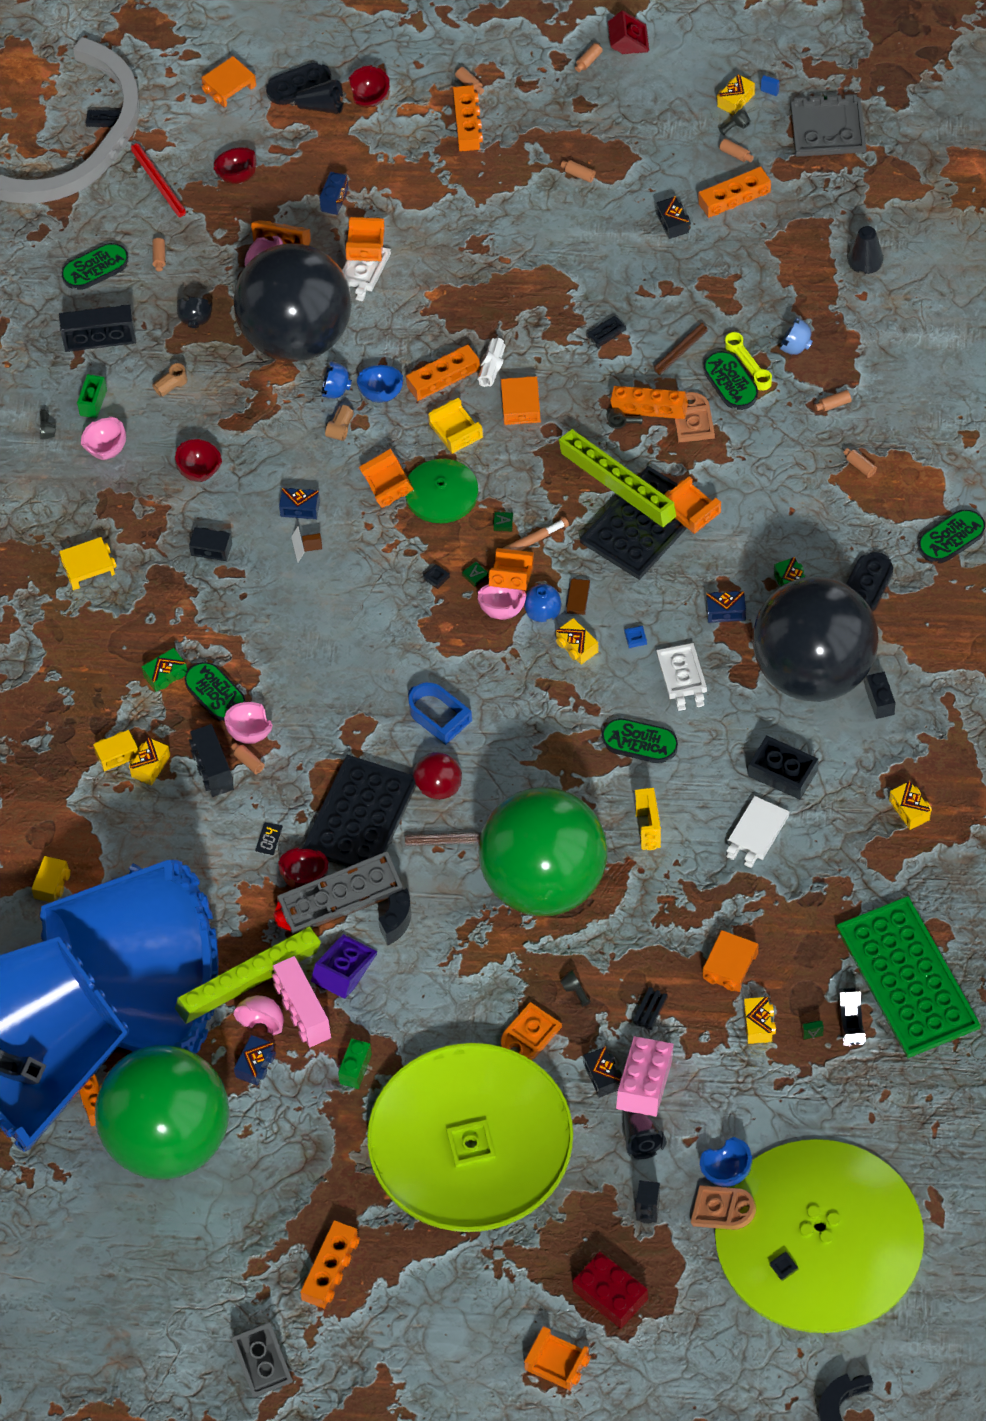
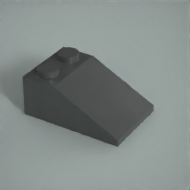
M270 1321L230 1336L253 1398L293 1382Z

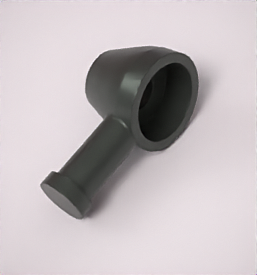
M744 109L737 111L727 124L719 128L720 133L725 135L735 125L742 129L746 128L751 122L747 112Z
M613 408L608 416V424L614 429L622 428L626 423L642 424L643 421L642 415L625 416L619 408Z
M47 410L40 411L41 440L55 437V425L48 422L49 412Z
M573 970L568 972L560 980L565 991H575L582 1007L590 1004L591 1001L587 998Z

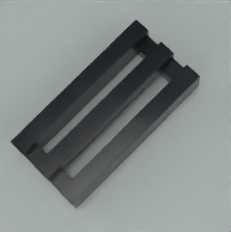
M87 110L86 127H113L122 110Z
M614 315L588 332L587 338L591 339V342L595 343L596 347L599 348L626 331V326Z
M649 987L633 1019V1023L652 1030L668 998V994H661L660 991H653V988ZM653 996L642 1021H640L650 997ZM659 998L661 1000L648 1024L646 1021Z

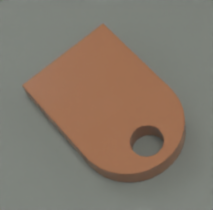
M686 393L687 400L695 402L688 404L685 419L674 418L678 443L715 439L708 400L699 393Z
M699 1186L690 1223L695 1227L740 1229L753 1220L756 1213V1203L750 1193L743 1189ZM743 1207H750L748 1212L740 1213Z

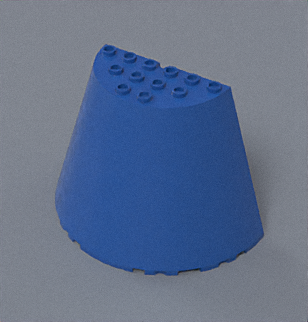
M166 860L41 906L42 941L60 937L63 942L66 940L69 943L74 958L77 956L83 964L82 969L84 972H89L93 977L95 988H100L104 992L107 1004L114 1006L118 1013L116 1016L119 1021L123 1020L128 1026V1035L118 1047L131 1051L154 1045H170L198 1053L201 1043H204L209 1032L208 1029H205L207 1021L214 1015L215 1009L185 1024L175 1010L178 997L218 976L217 938L215 928H210L209 919H213V915L209 909L207 895L200 892L198 888L200 881L196 874L191 872L188 865H182L183 862L178 860Z
M60 937L0 955V1050L18 1057H31L46 1065L39 1084H26L0 1075V1128L7 1137H14L16 1140L14 1141L15 1146L23 1152L28 1151L126 1038L129 1031L126 1023L123 1020L119 1021L116 1015L118 1013L112 1004L108 1005L105 1001L106 996L100 988H95L93 984L95 981L91 974L84 972L81 960L77 956L74 958L69 943L66 940L63 942Z

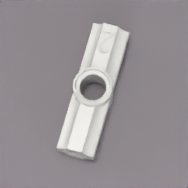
M492 338L490 340L487 351L480 361L482 367L477 380L483 387H491L493 385L496 374L503 364L502 355L506 345L504 340L500 338Z

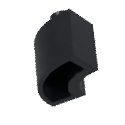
M407 888L389 895V909L383 916L378 918L380 931L387 946L397 941L406 932L410 924L412 912L410 895Z

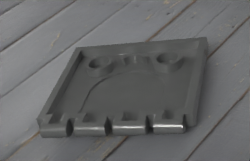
M857 94L844 95V99L841 98V95L827 96V100H824V96L810 97V101H807L806 97L794 98V102H791L796 156L866 153L861 98H857Z

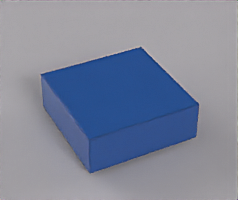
M763 75L761 91L777 96L779 93V80Z
M643 626L624 629L628 648L647 645Z

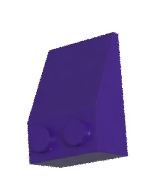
M343 934L315 963L311 982L346 999L355 989L378 951Z

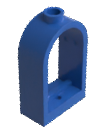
M422 683L413 686L408 692L412 718L445 745L472 722V711L435 683ZM434 696L454 710L457 715L441 728L414 705L422 697Z

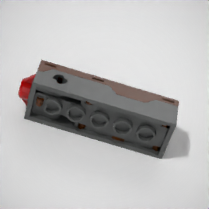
M387 851L277 896V906L273 916L277 926L289 931L291 936L308 927H311L313 930L389 899V895L401 891L403 886Z

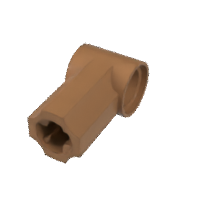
M180 363L173 364L167 374L152 384L160 397L165 396L175 387H180L187 383L185 367Z
M342 405L338 407L333 420L327 424L326 437L345 441L349 423L354 415V411L349 406Z

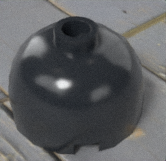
M189 297L188 301H183V298L177 300L178 318L184 324H187L189 328H198L199 325L209 321L213 303L208 304V300L203 298Z

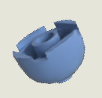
M796 317L793 321L795 323L794 326L789 327L781 342L782 346L779 347L780 350L794 355L801 353L804 349L808 350L813 342L810 339L812 333L808 324Z

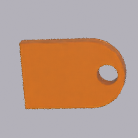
M530 1002L504 1031L501 1037V1047L507 1049L518 1047L520 1048L519 1054L533 1060L562 1028V1023Z

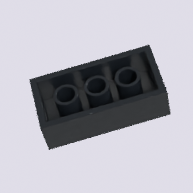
M131 304L59 313L60 331L65 352L136 344Z

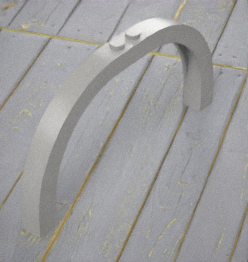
M84 37L80 38L73 48L75 60L101 70L115 81L124 96L121 114L94 153L78 167L55 177L38 180H22L0 175V200L13 203H43L70 196L96 181L112 162L118 158L119 153L127 146L137 126L140 112L135 78L128 65L120 56L97 42Z

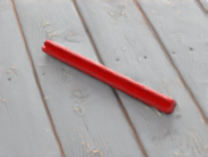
M138 143L131 145L132 153L176 215L180 218L185 216V208Z

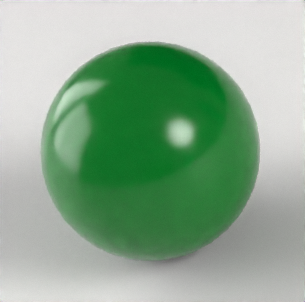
M529 788L506 798L487 818L479 840V863L488 887L504 904L518 912L532 916H553L574 909L595 891L606 868L607 841L598 817L577 796L556 788Z
M148 1046L126 1055L105 1076L95 1103L97 1132L108 1154L126 1170L149 1179L168 1180L179 1178L202 1167L219 1149L229 1123L228 1096L217 1072L199 1055L177 1046Z

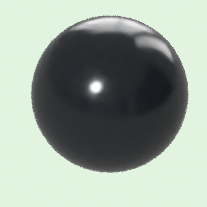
M304 244L276 245L255 256L240 274L234 292L235 318L242 334L259 352L280 361L301 362L325 353L340 339L351 315V293L343 271L327 254Z
M820 576L803 577L793 580L773 592L758 612L752 638L756 661L766 679L782 693L795 699L811 702L836 699L858 686L872 668L879 640L875 617L865 599L849 585L839 580Z

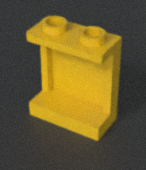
M460 398L451 400L447 404L433 409L428 414L429 425L452 454L483 438L481 424L479 422L474 423L462 407Z
M102 537L59 551L62 565L73 590L80 588L79 581L110 571L111 576L115 575L114 568H117L113 557H109L111 553L108 543L104 544Z
M654 788L635 790L636 816L648 815L649 826L641 827V849L655 850L656 848H661V826Z

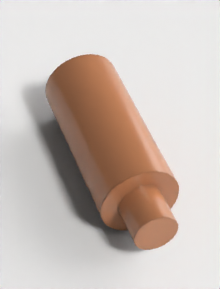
M593 43L577 60L575 70L577 72L586 70L603 52L601 46Z
M464 67L457 70L455 76L465 86L474 85V92H478L479 95L484 92L482 83Z
M724 139L720 144L719 149L742 162L746 160L752 162L754 158L749 150L728 139Z
M563 160L561 163V167L565 168V172L589 183L595 177L596 172L576 162L571 160L566 162Z
M155 238L152 241L153 266L159 272L166 265L165 240Z
M844 390L820 399L819 403L815 404L814 407L816 411L823 410L825 412L850 403L852 401L851 395L848 390Z
M845 449L843 454L847 456L846 460L868 478L874 475L877 470L875 465L856 450Z
M237 743L232 745L231 749L234 751V756L254 774H259L263 770L265 764L244 745L239 746Z

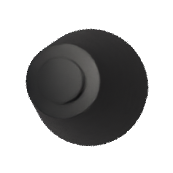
M332 79L300 90L294 96V103L299 109L340 114L343 111L344 102H340V97H343L341 83L337 79Z
M864 226L859 229L849 251L848 264L855 272L859 273V271H862L865 274H871L881 268L884 257L876 230L871 226Z
M624 1111L625 1142L629 1155H633L635 1159H648L657 1155L656 1151L660 1148L661 1150L665 1148L667 1143L666 1137L652 1116Z

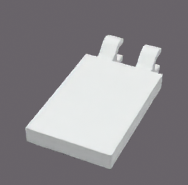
M383 248L382 261L347 260L342 271L349 287H357L355 294H358L356 300L363 302L366 291L373 290L391 255V249Z
M694 643L656 650L669 699L675 698L678 711L686 710L684 696L694 695L697 707L704 706L703 693L707 692V686Z
M754 796L728 839L730 846L727 849V857L734 860L739 850L747 853L744 865L750 868L753 867L757 858L763 860L788 819L790 811Z

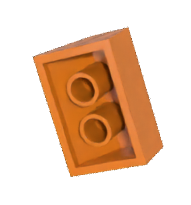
M260 220L251 224L254 242L257 238L262 237L274 241L273 236H278L283 244L296 243L309 246L311 242L310 229Z

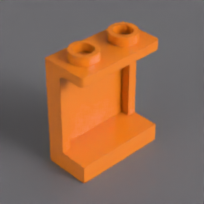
M234 56L201 77L203 91L213 97L214 101L223 107L227 106V99L245 86L251 90L256 87L255 75Z
M349 218L346 260L382 261L385 233L383 218Z
M537 376L501 379L504 425L540 423Z
M391 449L359 467L381 508L392 504L393 501L406 496L414 490L398 458Z
M690 476L685 480H681L673 490L665 493V496L674 502L675 518L694 534L721 513V501L717 498L710 500L692 484Z
M497 548L494 567L489 571V586L526 591L533 571L534 552Z
M721 930L703 968V978L711 984H719L727 990L740 992L743 979L750 964L758 955V943Z
M543 1326L524 1361L526 1371L571 1391L573 1385L579 1383L582 1375L580 1372L583 1366L587 1367L591 1356L589 1355V1347L584 1346L582 1349L551 1335V1329Z

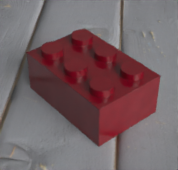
M601 1252L573 1280V1292L620 1329L648 1300V1289Z

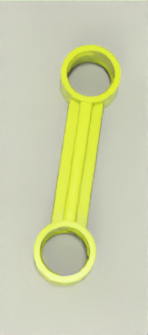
M729 333L725 338L726 350L730 353H736L754 377V383L758 390L764 391L769 389L772 385V374L768 370L761 369L743 346V336L740 333ZM736 340L740 343L738 345H731L728 342ZM764 377L767 378L768 381L762 383L757 381V379Z

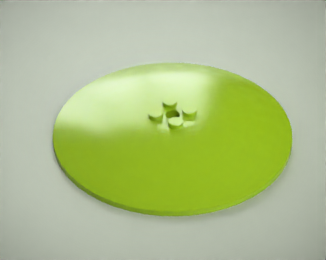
M481 1043L455 1044L432 1050L417 1057L401 1068L389 1080L372 1109L367 1134L370 1162L379 1184L390 1199L404 1212L419 1221L440 1229L460 1232L486 1231L503 1227L532 1213L551 1196L561 1182L570 1162L573 1146V1124L569 1107L560 1088L548 1073L524 1055L500 1046ZM470 1140L477 1143L473 1148H469L465 1144Z
M812 1139L791 1142L766 1151L753 1159L748 1176L738 1184L728 1186V1188L743 1189L750 1193L756 1203V1213L753 1220L743 1228L735 1230L715 1228L716 1251L719 1263L725 1277L737 1295L750 1308L768 1320L790 1329L810 1333H834L851 1330L872 1322L888 1312L900 1301L912 1285L919 1270L924 1247V1229L921 1213L914 1195L900 1175L872 1153L854 1145L832 1140ZM743 1207L740 1213L748 1212L750 1207ZM821 1223L825 1225L826 1229L824 1231H817L814 1226ZM786 1251L799 1270L784 1281H781L769 1263Z

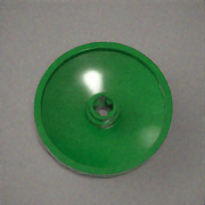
M451 459L430 460L416 467L408 476V480L414 490L405 496L407 506L412 513L427 522L449 523L466 516L477 502V479L467 466Z

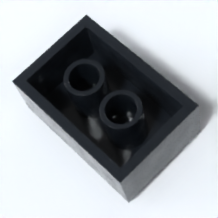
M212 724L190 731L191 739L188 741L193 760H196L197 770L203 778L205 790L210 791L212 797L234 790L230 768Z
M766 735L749 763L748 777L801 800L818 771L819 758Z

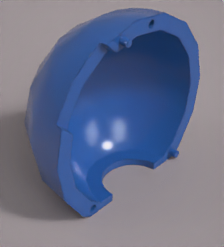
M371 366L359 373L357 386L366 399L376 403L388 402L394 399L401 391L403 375L399 370L391 366Z
M736 1137L726 1140L725 1145L718 1150L710 1148L703 1151L700 1158L701 1172L711 1183L722 1187L733 1186L743 1181L748 1176L752 1166V1155L749 1146L743 1140Z

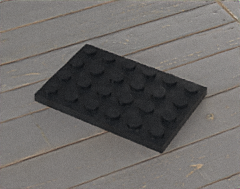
M647 466L638 476L663 495L678 485L650 466ZM619 496L580 538V543L640 580L687 528L676 518L662 527Z
M347 754L302 849L319 850L326 856L328 861L346 867L386 852L417 786L413 775Z

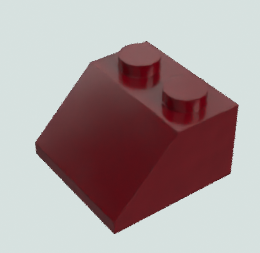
M623 10L608 21L610 46L612 49L622 54L646 53L649 51L646 24Z

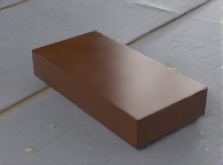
M571 578L567 613L586 614L590 580Z

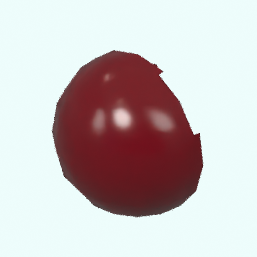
M372 65L363 66L349 76L354 103L364 108L375 107L381 104L389 94V77L380 68L373 67Z
M243 147L225 151L214 161V171L220 179L227 183L239 184L246 182L253 177L256 170L255 151Z
M189 439L181 443L177 448L175 463L182 476L190 481L203 482L217 472L222 463V458L217 448L208 441Z
M432 752L423 756L417 762L413 770V777L422 794L429 798L440 800L449 798L457 793L461 786L462 771L458 762L451 756L440 752Z
M298 847L284 853L278 861L279 870L284 881L294 889L323 878L328 873V860L319 850L299 849Z

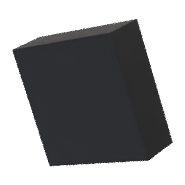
M435 564L423 578L438 589L450 578V573Z
M786 1251L769 1263L781 1281H784L799 1270Z

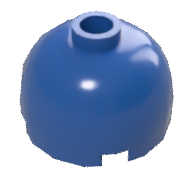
M330 361L329 365L332 367L327 368L323 383L324 391L326 392H322L321 397L336 399L344 395L346 390H350L352 380L349 379V373L343 365Z
M537 584L528 590L524 609L529 618L537 622H547V619L552 618L553 620L559 615L562 607L561 598L554 587L548 584Z

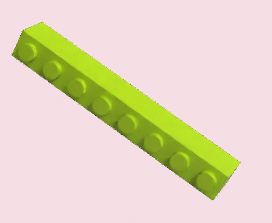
M571 429L559 439L562 455L657 524L664 527L676 517L675 505L672 500L576 431Z
M308 927L178 997L175 1010L185 1024L272 978V974H274L273 965L295 956L299 963L316 954L321 941L311 927Z

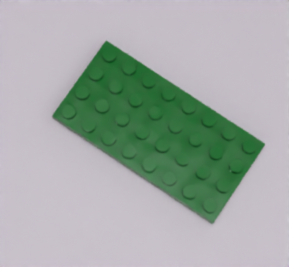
M909 896L837 924L836 929L907 1059L980 1029L981 1025Z

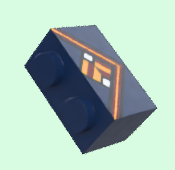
M330 172L319 197L321 212L338 215L349 189L347 175Z
M282 488L279 504L281 517L317 520L320 506L319 491Z
M744 591L706 594L708 623L746 621Z
M251 1035L234 1067L236 1078L258 1086L260 1080H264L266 1077L269 1063H273L276 1052L273 1043Z

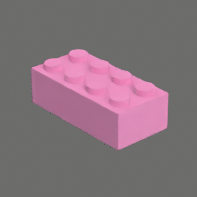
M295 956L273 965L274 974H272V978L274 980V988L278 995L281 994L283 998L282 1003L286 1011H290L293 1025L298 1026L300 1030L298 1033L302 1042L306 1041L310 1048L330 1039L331 1033L328 1018Z
M634 1036L618 1089L616 1109L657 1117L672 1064L673 1043Z

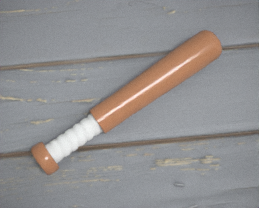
M561 517L559 522L549 527H544L502 549L522 551L548 537L552 532L562 527L567 528L569 522L566 517Z

